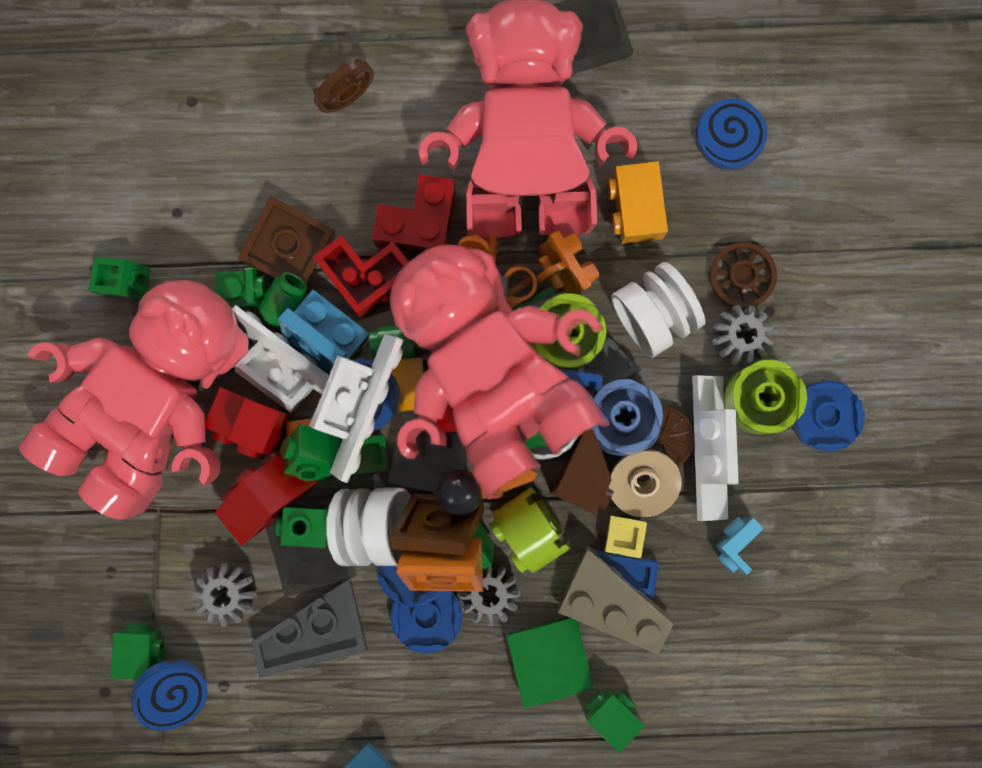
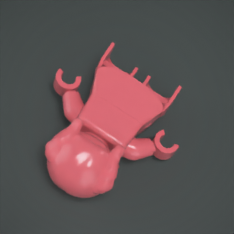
M506 0L496 4L488 12L476 13L471 17L466 25L465 32L474 54V61L480 68L482 81L490 90L485 93L484 101L471 102L462 106L445 129L447 133H430L422 140L419 147L421 165L429 162L428 157L433 149L444 148L450 153L448 167L454 171L459 161L458 148L460 146L465 148L479 136H482V144L471 174V181H469L466 190L467 236L478 234L480 238L486 239L490 235H497L498 238L520 235L522 231L521 208L518 204L520 196H539L538 233L540 235L549 236L558 230L562 235L575 232L577 235L588 234L597 225L596 190L591 178L589 177L587 180L590 171L574 134L588 144L592 142L596 144L594 155L600 167L609 157L605 148L608 143H618L624 149V156L630 159L634 158L637 151L636 138L631 131L617 126L606 129L607 123L589 102L570 98V92L565 87H559L566 79L571 77L572 63L581 42L583 23L574 12L559 11L557 7L545 0Z
M458 245L436 246L419 254L399 272L393 283L390 295L395 325L403 331L408 339L413 340L418 346L432 353L428 360L429 369L416 384L414 414H418V419L407 422L398 434V447L400 453L406 458L414 459L418 454L416 438L423 430L430 434L432 444L446 446L447 437L444 430L437 424V418L443 419L449 402L454 411L455 424L464 448L467 449L468 461L474 469L473 475L488 499L499 498L503 495L499 489L500 487L522 473L540 467L539 462L529 447L523 443L540 431L553 454L558 455L562 452L561 448L586 430L599 424L604 427L610 424L588 391L580 383L572 380L545 360L532 345V343L553 344L558 339L568 352L579 356L580 347L571 341L573 328L579 324H588L594 332L603 331L601 323L592 313L585 310H573L566 313L560 319L558 314L532 306L519 308L512 312L511 307L506 302L501 275L496 268L493 256L480 249H467Z
M167 280L145 293L139 302L138 312L129 327V337L134 346H120L109 339L99 337L72 346L65 343H39L28 351V357L35 360H47L52 354L55 356L57 368L53 373L49 374L50 383L69 380L75 372L90 373L80 386L63 397L59 406L51 410L44 422H39L30 428L19 445V451L28 461L40 469L58 476H68L76 473L87 457L88 450L97 443L108 453L103 464L96 466L89 472L78 488V494L91 508L105 516L117 520H125L145 512L162 486V472L168 469L174 438L177 447L182 446L183 451L175 456L171 472L188 469L190 460L194 458L201 465V474L198 480L202 486L212 483L219 475L220 461L213 450L201 446V443L206 442L205 414L199 404L195 402L197 390L185 380L196 381L200 379V385L203 388H211L217 378L234 368L246 356L249 340L248 336L238 327L237 319L231 306L204 284L190 280Z

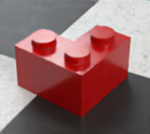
M419 174L414 209L378 204L372 236L375 246L383 249L393 241L401 252L421 254L430 248L448 245L456 196L455 179Z
M342 235L313 256L361 319L366 318L390 299L392 286L397 275L409 262L392 241L363 263Z
M220 387L206 418L205 428L213 431L212 439L227 445L236 443L238 444L237 452L252 458L259 457L264 459L266 455H270L276 450L279 451L286 435L285 422L292 421L293 416Z
M278 450L266 457L261 462L262 467L258 470L250 467L235 479L237 484L221 496L224 502L214 512L241 546L267 529L277 518L278 514L283 512V507L295 504L306 496L319 482L316 480L305 481L297 476L284 474V458H281Z

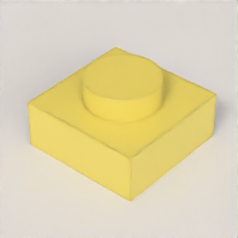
M610 515L604 551L641 558L647 522Z

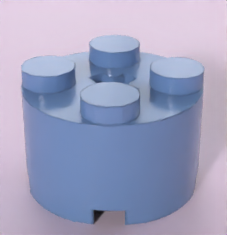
M631 379L615 380L604 385L597 392L593 400L610 424L606 427L599 424L591 428L596 434L600 448L607 454L620 458L638 454L646 449L649 450L657 441L663 422V410L657 395L650 388ZM626 412L628 417H635L631 420L630 426L625 427L622 422H616L620 419V413Z

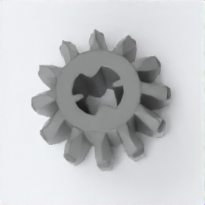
M736 305L732 308L731 314L724 311L719 315L723 324L716 323L712 327L714 332L721 334L720 337L712 340V344L716 346L723 344L725 347L718 354L721 358L732 353L730 359L732 365L739 364L741 358L746 366L752 365L754 363V356L758 359H763L767 356L763 347L773 346L774 341L765 337V334L773 332L774 327L771 325L763 326L762 322L766 320L767 314L762 313L756 318L754 317V306L747 307L745 312H743L742 308ZM740 330L743 333L748 332L749 339H738L736 333Z
M229 563L221 564L219 571L214 566L206 570L208 578L200 577L196 581L198 586L203 589L194 592L192 596L194 599H202L203 604L196 608V612L201 613L208 610L206 622L212 623L218 618L221 627L229 625L231 619L239 623L243 620L242 611L249 613L254 608L246 600L257 596V591L247 590L246 587L254 581L253 577L250 576L242 580L241 576L244 568L239 566L231 572ZM227 587L229 589L227 596L231 599L223 602L221 600L223 593L219 590Z
M503 565L498 568L496 575L492 574V566L485 568L486 575H483V587L485 586L486 590H488V585L496 587V595L499 598L495 602L492 598L490 603L484 602L482 592H459V599H471L470 602L462 607V611L468 613L474 608L477 610L474 614L473 622L478 623L482 615L485 614L487 615V625L493 626V614L497 613L500 620L506 622L508 617L503 608L505 607L514 612L517 610V605L508 600V598L520 597V590L507 589L517 579L512 575L503 581L502 577L506 571V567Z

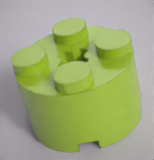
M560 294L546 301L539 308L558 314L560 319L570 311L585 310L592 313L603 327V331L594 332L588 324H579L573 328L571 334L575 335V337H572L571 341L580 347L579 356L568 352L558 339L553 344L532 343L539 354L553 366L578 371L586 367L601 351L606 339V323L599 310L588 298L578 294Z
M761 360L741 368L732 375L724 392L725 409L736 410V426L745 432L756 435L778 433L788 429L802 416L807 404V391L802 379L798 377L789 365L777 360ZM763 392L765 396H770V402L764 404V401L759 399V393Z
M531 487L493 512L495 519L489 523L495 536L501 542L506 539L514 551L510 554V557L521 573L526 570L535 573L571 549L569 540L562 544L559 536L564 531L542 499L537 502L532 499L531 495L535 493V490Z

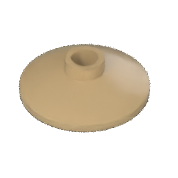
M646 449L638 454L624 456L616 463L610 474L612 481L609 488L614 490L612 500L623 512L636 517H651L666 511L677 500L682 484L681 474L677 465L670 457L662 452ZM641 475H649L648 480L645 482H639L637 478Z

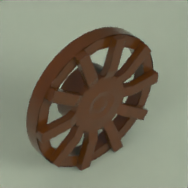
M359 58L347 65L345 62L340 64L338 70L331 75L326 74L324 76L325 81L320 87L314 89L315 97L313 101L323 113L336 112L349 106L369 88L374 78L373 69L367 62L361 61ZM333 98H335L337 101L334 103H330L333 100Z
M738 242L725 247L714 258L710 268L711 289L722 302L732 307L739 305L742 309H745L749 306L759 305L771 295L777 282V269L770 254L762 247L749 242ZM741 249L752 251L748 260L742 259ZM732 250H735L737 263L735 264L726 256ZM758 254L764 259L765 263L756 266L753 261ZM720 260L730 267L729 271L717 269ZM768 267L770 278L760 277L759 271ZM716 275L728 276V280L718 284ZM756 282L768 284V288L764 293L756 287ZM732 285L733 288L727 297L721 289ZM750 288L758 296V299L749 302L747 289ZM738 290L742 292L743 302L733 300Z

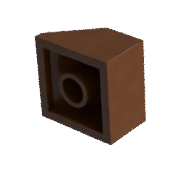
M590 428L577 437L551 494L596 515L598 508L606 509L614 490L608 488L612 479L593 429Z

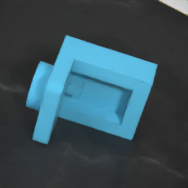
M746 516L743 519L740 517L735 518L723 530L726 535L715 545L722 553L718 559L732 573L738 570L740 573L747 575L752 571L738 553L764 529L754 518Z

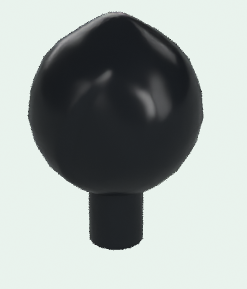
M457 469L448 472L442 477L437 486L438 501L450 514H470L476 510L483 498L480 485L473 473L467 470Z

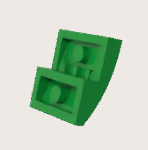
M565 617L541 623L542 625L507 633L523 709L555 701L593 688L578 621Z

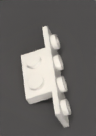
M235 305L232 309L235 313L238 327L248 336V340L255 344L246 356L235 365V372L291 414L313 389L322 395L329 375L319 368L317 362L311 356L300 354L292 348L289 341L280 333H272L264 327L261 320L250 311L245 312Z
M384 334L371 368L337 355L310 426L343 439L330 471L340 481L347 483L350 475L354 474L359 467L361 460L360 449L364 439H368L373 431L375 424L373 416L378 404H381L387 396L389 388L387 381L392 369L398 366L401 360L402 339Z
M692 376L697 521L728 519L727 484H739L736 410L724 409L722 376Z

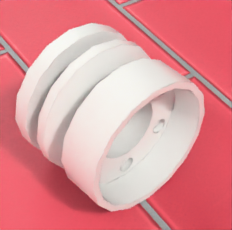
M662 262L657 265L654 270L655 274L648 271L643 275L642 279L646 292L637 283L630 282L611 295L613 307L625 330L638 348L651 359L673 345L669 328L678 337L684 339L690 334V329L696 331L705 325L704 313L692 288L677 269L668 262Z
M399 487L376 488L372 492L370 489L339 490L329 505L326 535L329 550L334 561L340 566H369L371 563H374L376 566H397L402 550L391 549L389 536L411 497L407 490Z

